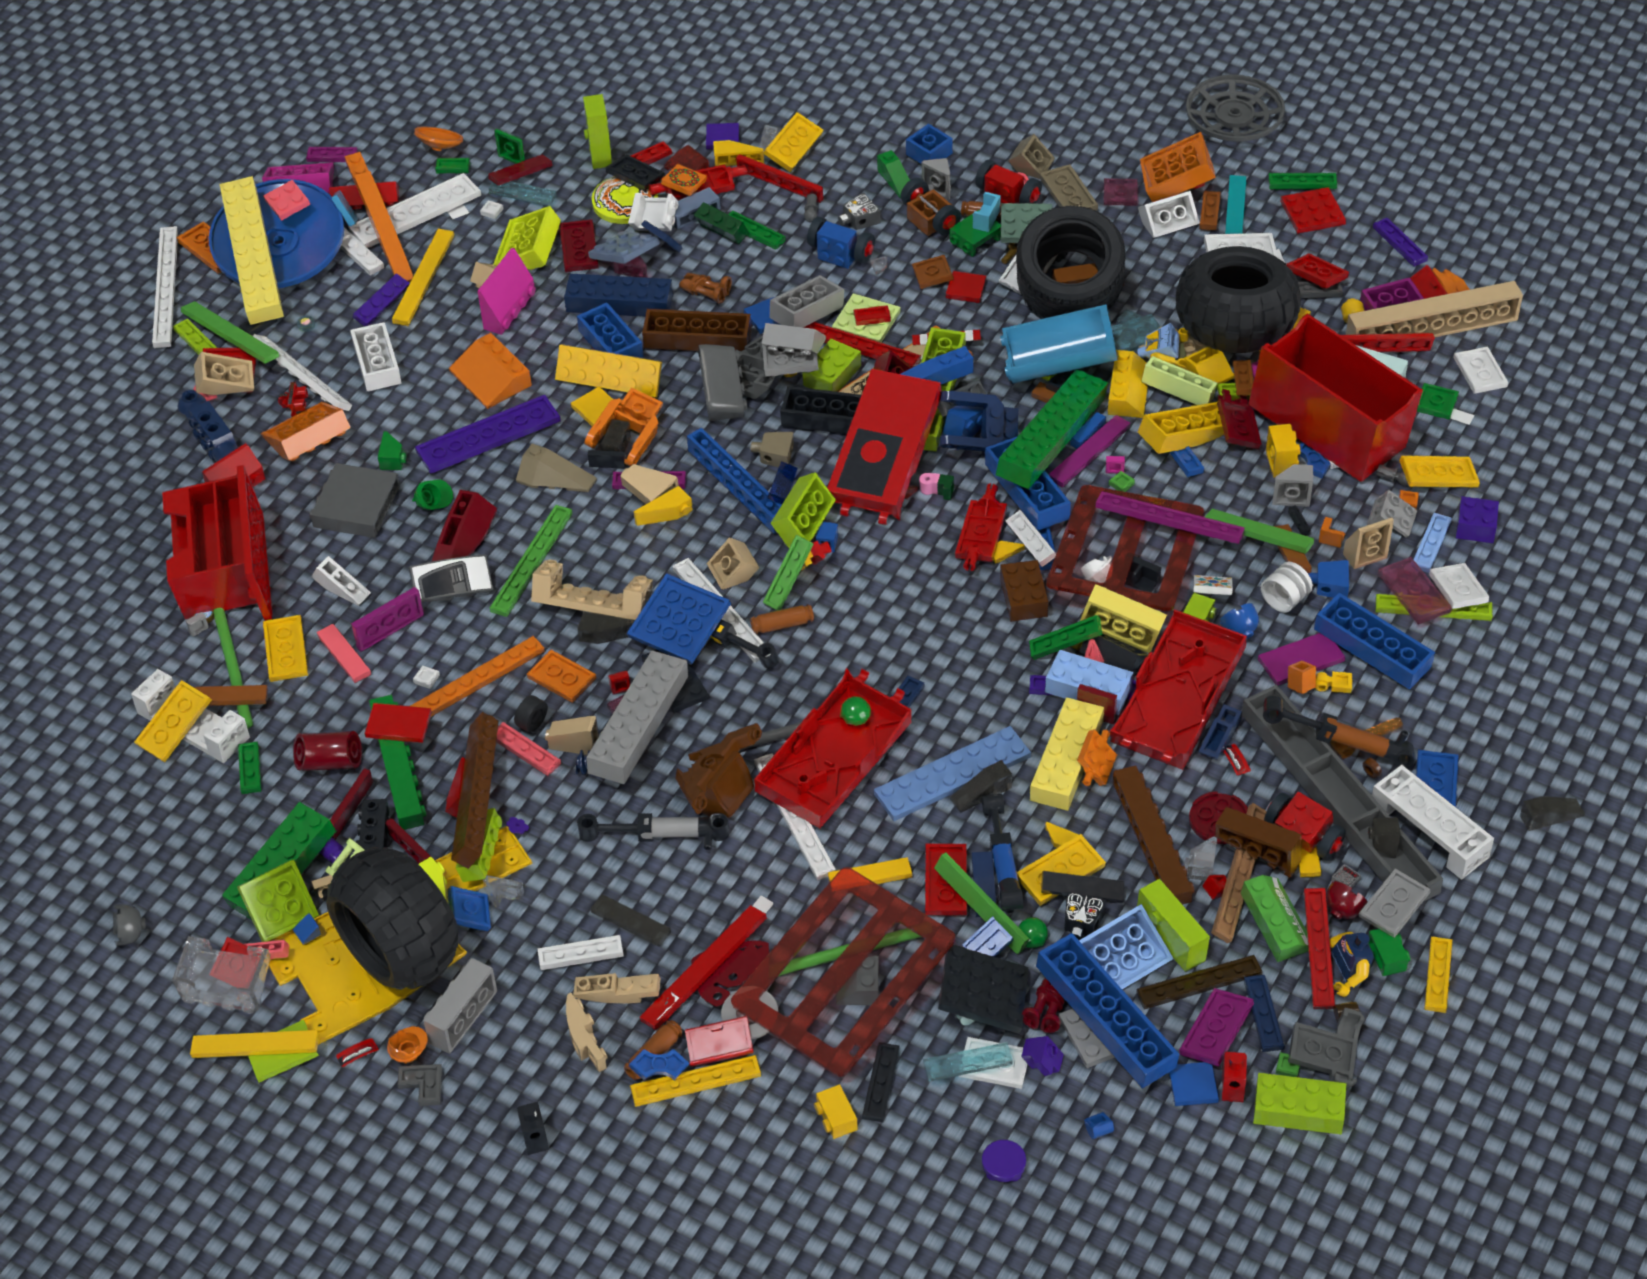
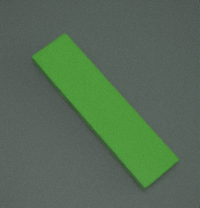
M799 535L795 536L763 603L777 611L782 609L814 543Z

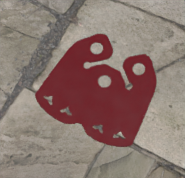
M759 940L744 941L698 988L701 998L713 1006H721L729 997L730 992L719 986L715 987L714 984L718 982L727 988L739 986L749 975H752L753 978L748 980L741 988L755 985L757 988L764 989L769 981V943ZM703 952L693 957L691 959V963H693ZM735 973L738 977L736 980L731 981L729 980V975ZM715 993L722 994V998L719 1000H715L713 996Z

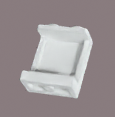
M635 193L628 224L635 231H648L641 226L643 221L646 220L661 231H671L672 225L675 222L678 200L672 194H668L667 198H645L642 193Z

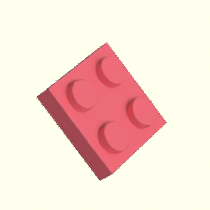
M293 180L263 195L265 201L281 221L310 205L308 198Z

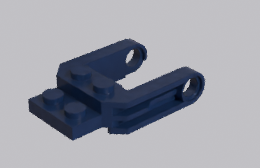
M959 391L941 392L940 402L983 407L982 438L942 435L939 437V447L985 452L986 447L1018 437L1019 408L1004 407L996 395Z

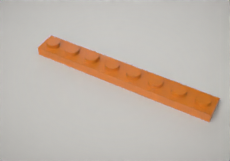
M532 636L410 706L431 708L432 717L544 653V647Z

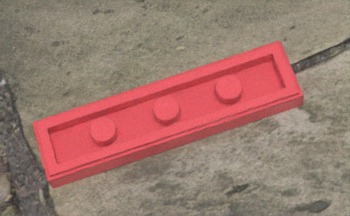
M334 624L317 632L318 638L354 683L371 675L370 669Z
M502 722L498 726L496 742L546 776H549L561 765L560 759L506 723Z

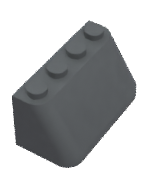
M699 345V361L709 421L744 417V411L747 410L746 400L742 399V394H745L744 384L740 383L739 377H742L741 366L737 367L739 352L732 346Z

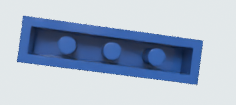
M1096 412L1072 437L1070 446L1078 449L1106 424V416Z

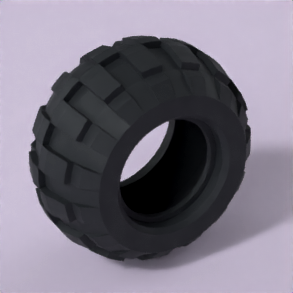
M1243 246L1214 249L1193 260L1183 270L1176 288L1175 307L1181 324L1183 323L1185 330L1190 333V336L1210 348L1229 353H1250L1261 350L1262 346L1266 343L1273 345L1292 330L1298 318L1301 304L1297 277L1295 274L1293 275V272L1286 266V263L1266 251Z
M373 847L364 850L343 862L332 876L333 879L327 890L326 904L336 931L359 964L381 984L399 990L404 988L414 989L426 985L443 974L453 961L456 948L458 947V926L448 902L424 869L405 853L386 847L382 849Z

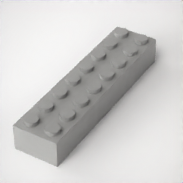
M656 651L650 652L586 757L588 774L625 784L688 678L687 660Z

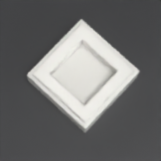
M488 200L480 210V213L483 216L496 219L502 212L503 205Z
M422 665L413 678V682L431 689L439 678L440 673L437 670Z

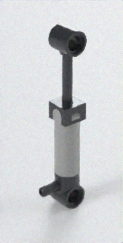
M638 813L637 824H598L597 818L592 814H583L577 820L579 837L585 842L596 840L599 832H637L638 842H653V837H704V849L710 850L712 849V839L723 841L729 836L728 818L722 813H715L710 817H653L652 813Z

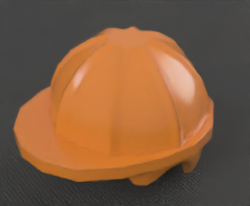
M415 1026L399 1030L388 1039L387 1051L391 1059L405 1064L417 1060L428 1043L427 1034L422 1028Z

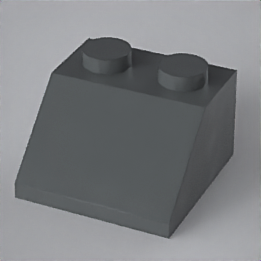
M856 956L837 967L836 1005H878L879 956Z

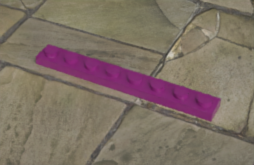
M1103 491L1096 501V508L1190 531L1230 543L1239 544L1245 527Z

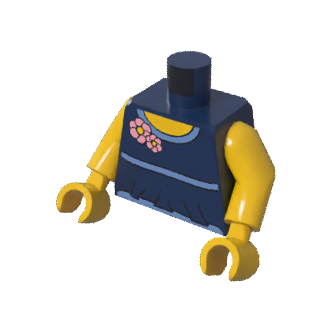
M1345 932L1329 938L1330 947L1332 948L1331 954L1346 982L1345 984L1336 982L1333 985L1334 990L1339 991L1337 995L1342 997L1348 996L1350 987L1354 988L1369 976V969L1374 956L1368 945L1370 938L1365 933L1354 934L1353 932Z

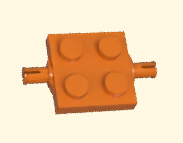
M1095 729L1089 730L1077 759L1086 774L1082 781L1085 786H1090L1092 779L1099 786L1106 785L1117 757L1114 750L1107 744L1110 735L1108 730H1103L1101 736Z

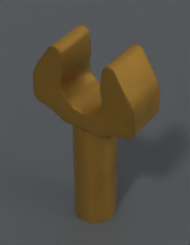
M1009 243L1010 251L1001 259L1003 264H1006L1016 254L1018 243Z

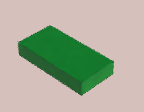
M437 158L436 174L469 173L470 158Z

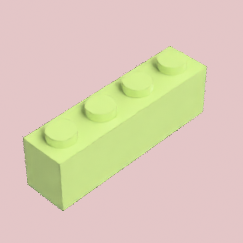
M1154 356L1145 365L1141 381L1196 405L1211 403L1217 387V382Z

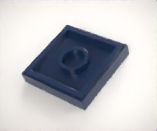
M643 221L641 226L680 253L682 246L648 221Z

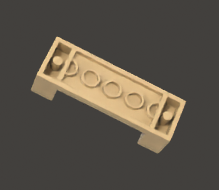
M545 560L533 573L532 602L636 620L652 596L653 580L647 579L646 576H635L625 587L623 593L613 594L607 590L596 591L589 587L579 588L574 587L572 584L562 585L563 563H557L556 560Z

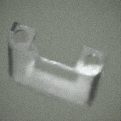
M188 936L172 981L178 994L186 1003L197 1002L208 1007L215 1005L227 1010L238 1009L246 1013L257 1012L260 1007L271 957L269 950L248 946L247 951L249 955L213 950L208 939Z

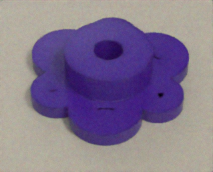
M510 817L509 821L506 822V826L509 827V831L512 833L524 834L529 829V826L522 819Z

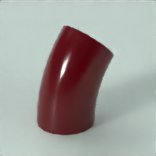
M355 731L298 733L293 745L294 764L297 770L300 771L357 768L362 760L360 737Z

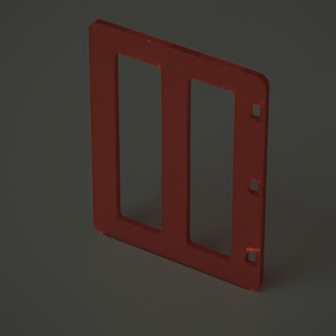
M1091 485L1082 486L1046 583L1047 587L1053 590L1090 596L1096 584L1152 609L1172 611L1175 607L1197 534L1190 531L1178 530L1158 593L1124 587L1146 520H1140L1131 516H1127L1105 582L1099 583L1073 578L1072 575L1096 511V501L1102 491L1202 517L1204 514L1203 507ZM1081 500L1087 501L1086 504H1080ZM1069 534L1075 535L1074 538H1068ZM1056 568H1057V569H1061L1062 572H1061V573L1055 572V571H1056Z
M845 867L835 875L731 998V1003L734 1009L834 1075L843 1077L849 1073L953 946L956 940L955 933L852 868ZM852 893L878 909L790 1016H783L759 1000L847 894ZM895 923H900L923 937L925 941L836 1048H832L807 1031L809 1026ZM936 949L939 953L932 960L928 956ZM894 997H897L900 1001L892 1008L889 1003ZM856 1045L860 1049L855 1054V1056L852 1057L849 1054V1052Z

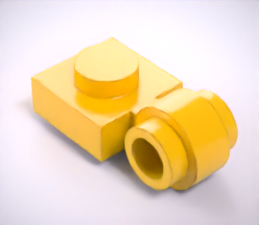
M1332 671V676L1329 677L1327 673L1319 672L1316 674L1315 688L1323 692L1331 686V692L1351 693L1352 673Z

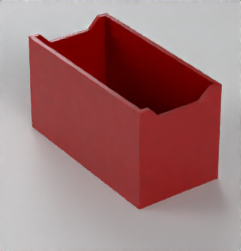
M1306 314L1301 318L1297 326L1273 345L1266 343L1262 346L1248 405L1277 425L1291 424L1292 431L1296 432V438L1362 482L1378 470L1380 464L1383 466L1406 448L1423 390L1311 315Z

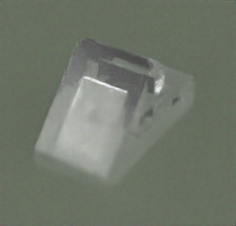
M486 875V879H483L484 890L496 909H498L502 897L509 900L522 901L524 897L523 882Z

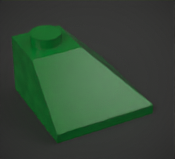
M495 129L498 156L515 164L525 161L522 139L511 133Z

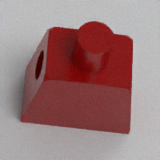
M1224 1053L1222 1101L1244 1102L1247 1067L1246 1053ZM1236 1081L1237 1087L1230 1086V1082Z

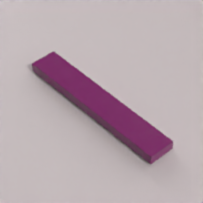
M1115 415L1048 475L1056 484L1064 487L1130 428L1131 423Z

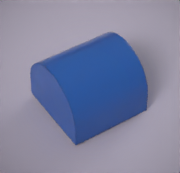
M1104 1112L1084 1119L1087 1132L1092 1139L1114 1132L1113 1121Z

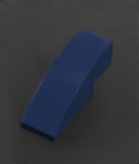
M1223 704L1218 717L1214 719L1199 753L1218 760L1243 718L1242 711Z
M992 851L972 852L973 881L996 903Z

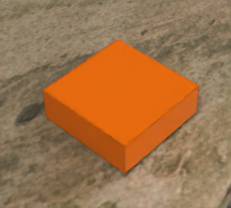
M1400 490L1399 497L1413 508H1417L1419 493Z

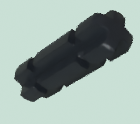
M1290 506L1288 513L1299 529L1300 534L1304 536L1309 535L1311 528L1302 513L1299 512L1298 506Z

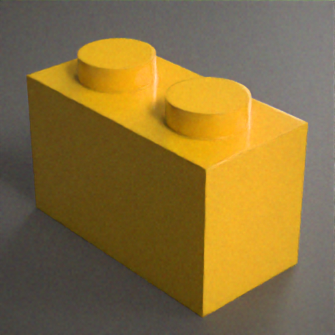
M840 1084L816 1093L815 1110L818 1115H822L824 1129L827 1133H831L833 1139L858 1130L857 1117Z

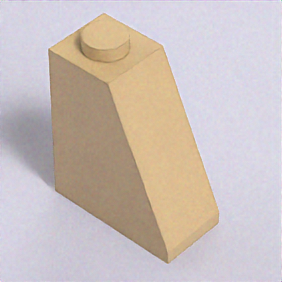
M635 464L626 468L620 476L622 485L645 504L679 486L676 476Z
M596 716L554 721L545 734V740L548 741L549 749L578 754L580 750H583L584 755H587L588 750L592 749L599 738Z

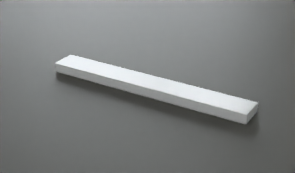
M689 558L673 565V571L681 580L722 596ZM730 605L722 620L733 625L737 633L736 636L758 647L763 644V641ZM741 647L754 663L760 661L757 654Z
M773 753L754 759V764L759 773L774 756ZM776 804L816 880L828 877V872L836 871L811 823Z

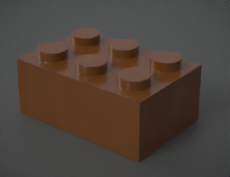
M1038 560L1000 564V582L1010 622L1048 617V598Z

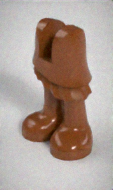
M687 272L684 279L679 283V287L692 295L700 293L721 304L724 302L725 296H728L730 293L732 278L724 276L720 283L711 281L710 276Z

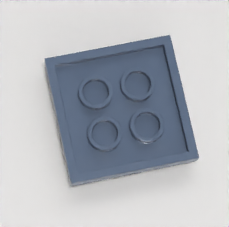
M622 231L616 237L607 239L605 243L596 245L588 253L592 259L625 264L659 245L660 241L659 237Z

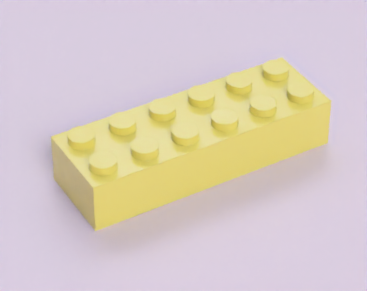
M1066 697L1031 783L1030 801L1069 810L1084 772L1083 767L1077 761L1088 731L1095 729L1099 733L1103 724L1104 707Z

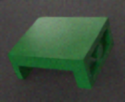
M973 214L950 228V242L971 257L976 255V248L989 239L993 238L997 242L1001 240V224L994 221L989 232L974 229Z

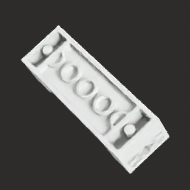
M157 669L131 693L139 715L151 720L175 689L170 675ZM205 709L182 740L225 763L238 750V744H244L250 736L245 718L229 710L223 717H220Z
M1403 765L1374 785L1372 796L1388 815L1397 810L1449 852L1446 867L1461 880L1490 857L1494 838Z

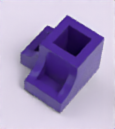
M1048 1036L1027 1038L1021 1057L1032 1069L1038 1068L1044 1076L1060 1071L1064 1054Z

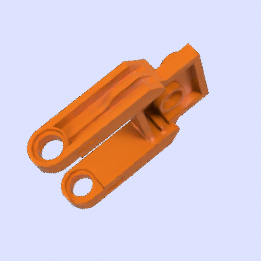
M631 387L623 400L620 398L610 400L588 432L584 444L595 448L611 423L616 420L618 423L641 433L634 442L627 459L624 460V464L630 467L633 464L636 465L657 434L658 420L656 415L662 408L663 402Z

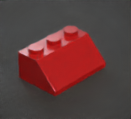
M246 443L202 471L204 481L210 482L235 476L237 474L236 466L244 464L253 487L265 480L261 464Z

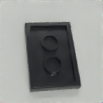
M627 154L608 165L605 171L643 191L649 189L650 184H657L662 180V177H665L664 172Z

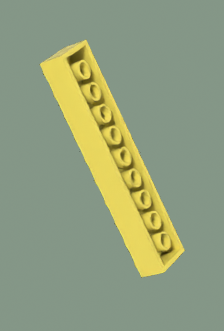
M253 176L219 184L249 323L252 325L284 317Z

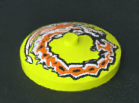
M611 177L601 182L592 193V207L594 212L605 221L616 224H628L635 193H642L645 198H658V194L651 195L649 189L643 191L616 177Z

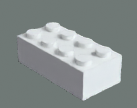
M385 322L350 330L366 390L372 391L402 384Z

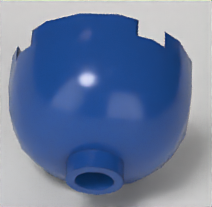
M1252 603L1241 605L1242 609L1236 611L1234 608L1227 612L1220 619L1221 626L1246 635V639L1253 636V631L1256 630L1259 624V616Z

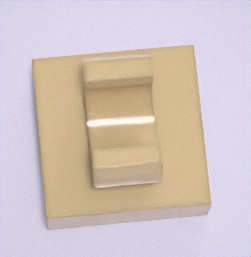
M332 875L312 881L314 891L318 890L320 899H323L322 891L328 889V886L331 884Z

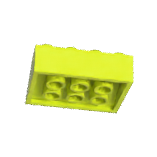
M551 206L509 220L493 265L497 266L511 248H515L527 269L532 270L546 265L561 219Z

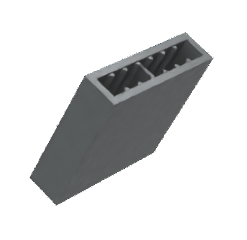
M336 463L333 470H330L327 482L323 484L322 492L317 497L314 508L310 511L309 517L312 520L313 527L376 538L400 487L398 473Z

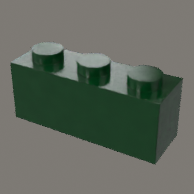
M705 202L701 204L694 214L701 226L738 245L748 233L742 221Z

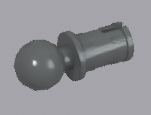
M815 194L807 195V204L804 207V218L809 222H812L817 217L818 207L816 206L817 196Z
M1381 464L1379 465L1376 476L1390 479L1393 483L1396 479L1402 486L1408 485L1404 472L1398 473V468L1395 470Z

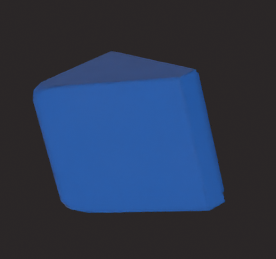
M310 913L293 929L303 945L321 935L319 926Z

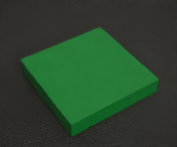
M1424 383L1417 412L1450 420L1459 391Z

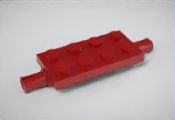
M724 164L695 170L706 175L707 179L693 194L709 187L716 194L735 190L733 178L747 175L745 165L731 168L730 166L726 167ZM661 183L649 185L651 195L665 192L667 195L672 194L678 201L688 197V195L664 186Z
M989 483L982 498L978 501H970L955 551V558L965 559L963 568L969 571L970 565V571L975 570L977 560L988 562L993 560L1007 512V503H999L995 498L998 491L996 484H993L992 489H990L991 483Z

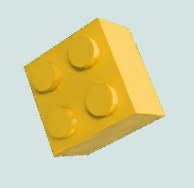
M1291 424L1268 427L1266 455L1273 478L1292 465L1299 464L1300 445L1296 444V432L1292 431Z

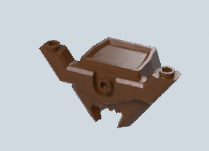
M758 723L728 733L721 743L688 754L689 760L695 763L691 764L692 767L688 768L687 772L683 773L677 768L675 779L696 814L703 813L710 817L715 813H722L727 818H731L754 789L749 769L739 751L754 745L761 738L762 730Z

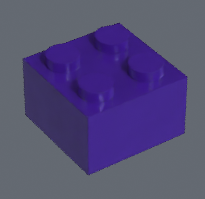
M1461 496L1456 539L1494 543L1499 501Z

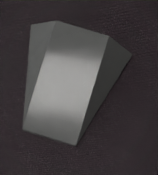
M763 336L746 345L745 350L738 351L739 360L737 361V367L741 366L742 377H739L740 383L744 384L745 394H742V396L756 399L766 392L775 376H765L762 348Z

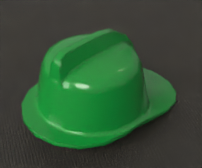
M443 480L424 481L417 486L412 502H416L418 507L422 509L434 510L444 508L452 502L453 491L451 486Z

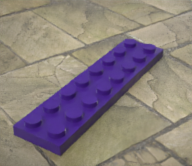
M542 395L417 445L415 450L429 473L432 474L561 421V418L546 395Z

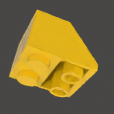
M1206 347L1184 357L1187 361L1186 370L1217 382V385L1234 379V374L1224 353L1218 349Z

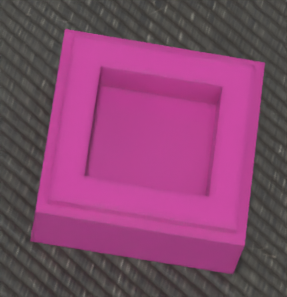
M1106 456L1105 473L1118 474L1120 471L1124 472L1125 456Z

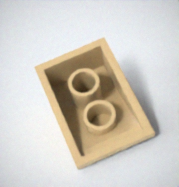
M200 352L194 364L197 393L220 395L254 390L252 361Z
M1393 518L1359 528L1345 541L1343 555L1349 560L1353 569L1387 559L1394 522Z

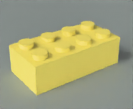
M1095 584L1080 621L1097 615L1101 619L1103 634L1149 653L1154 646L1167 615Z

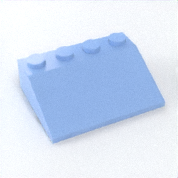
M1142 904L1079 940L1121 989L1174 959Z

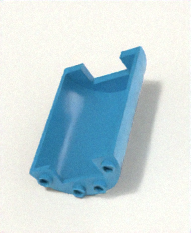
M1107 305L1002 328L1003 335L1000 336L1002 346H1006L1008 359L1005 360L1006 377L1013 384L1118 360Z

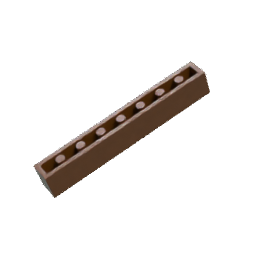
M1136 765L1113 771V786L1155 880L1160 879L1182 905L1191 903L1192 894L1195 892L1193 883L1187 879L1185 866H1181L1179 852L1177 849L1174 850L1172 846V837L1166 832L1164 819H1160L1158 815V806L1152 801L1149 787L1146 788L1143 773H1139Z

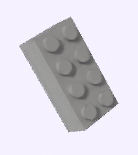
M819 275L771 299L769 318L781 325L803 328L844 307V289Z
M473 958L462 966L459 975L450 982L446 992L439 996L436 1005L424 1017L423 1022L430 1045L451 1054L497 993L492 967Z

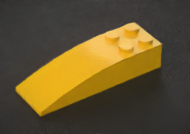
M1218 402L1145 414L1138 429V433L1158 454L1183 450L1188 446L1190 448L1224 435L1217 406Z

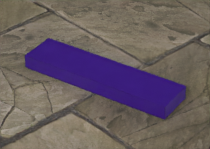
M1384 218L1373 223V228L1413 267L1428 261V256L1391 220Z

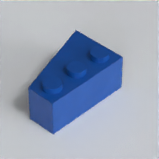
M957 405L948 410L942 435L973 437L982 428L983 407Z

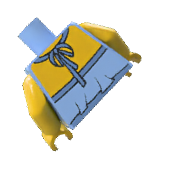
M1171 323L1160 327L1146 336L1145 346L1138 348V355L1141 358L1148 357L1149 359L1154 356L1186 370L1187 361L1184 358L1175 359L1178 358L1179 341H1188V331L1185 328H1180L1177 331Z

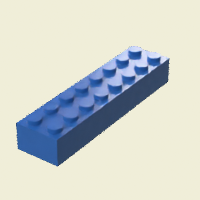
M1073 933L1038 952L1036 967L1142 1089L1176 1068L1179 1053Z

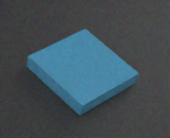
M339 190L332 196V200L342 213L347 224L352 226L356 223L358 217Z

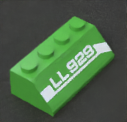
M1261 875L1244 881L1241 895L1276 961L1280 962L1308 952L1307 930L1279 879Z

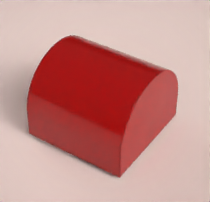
M627 670L608 675L612 694L625 692L631 685Z

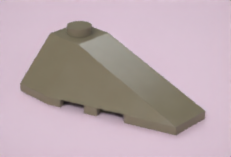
M531 444L524 453L516 478L517 483L531 488L547 486L549 489L555 490V487L566 488L567 491L589 492L597 481V477L551 450L535 444Z

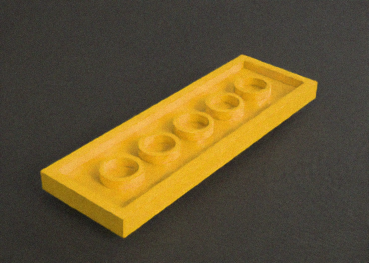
M560 344L555 380L628 392L632 387L651 397H658L662 362Z

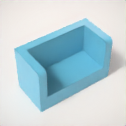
M989 192L983 194V205L980 211H974L973 213L974 229L990 231L1000 212L1001 195Z

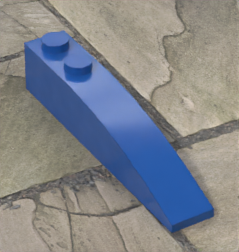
M966 346L925 361L903 372L901 375L944 384L973 373V357Z

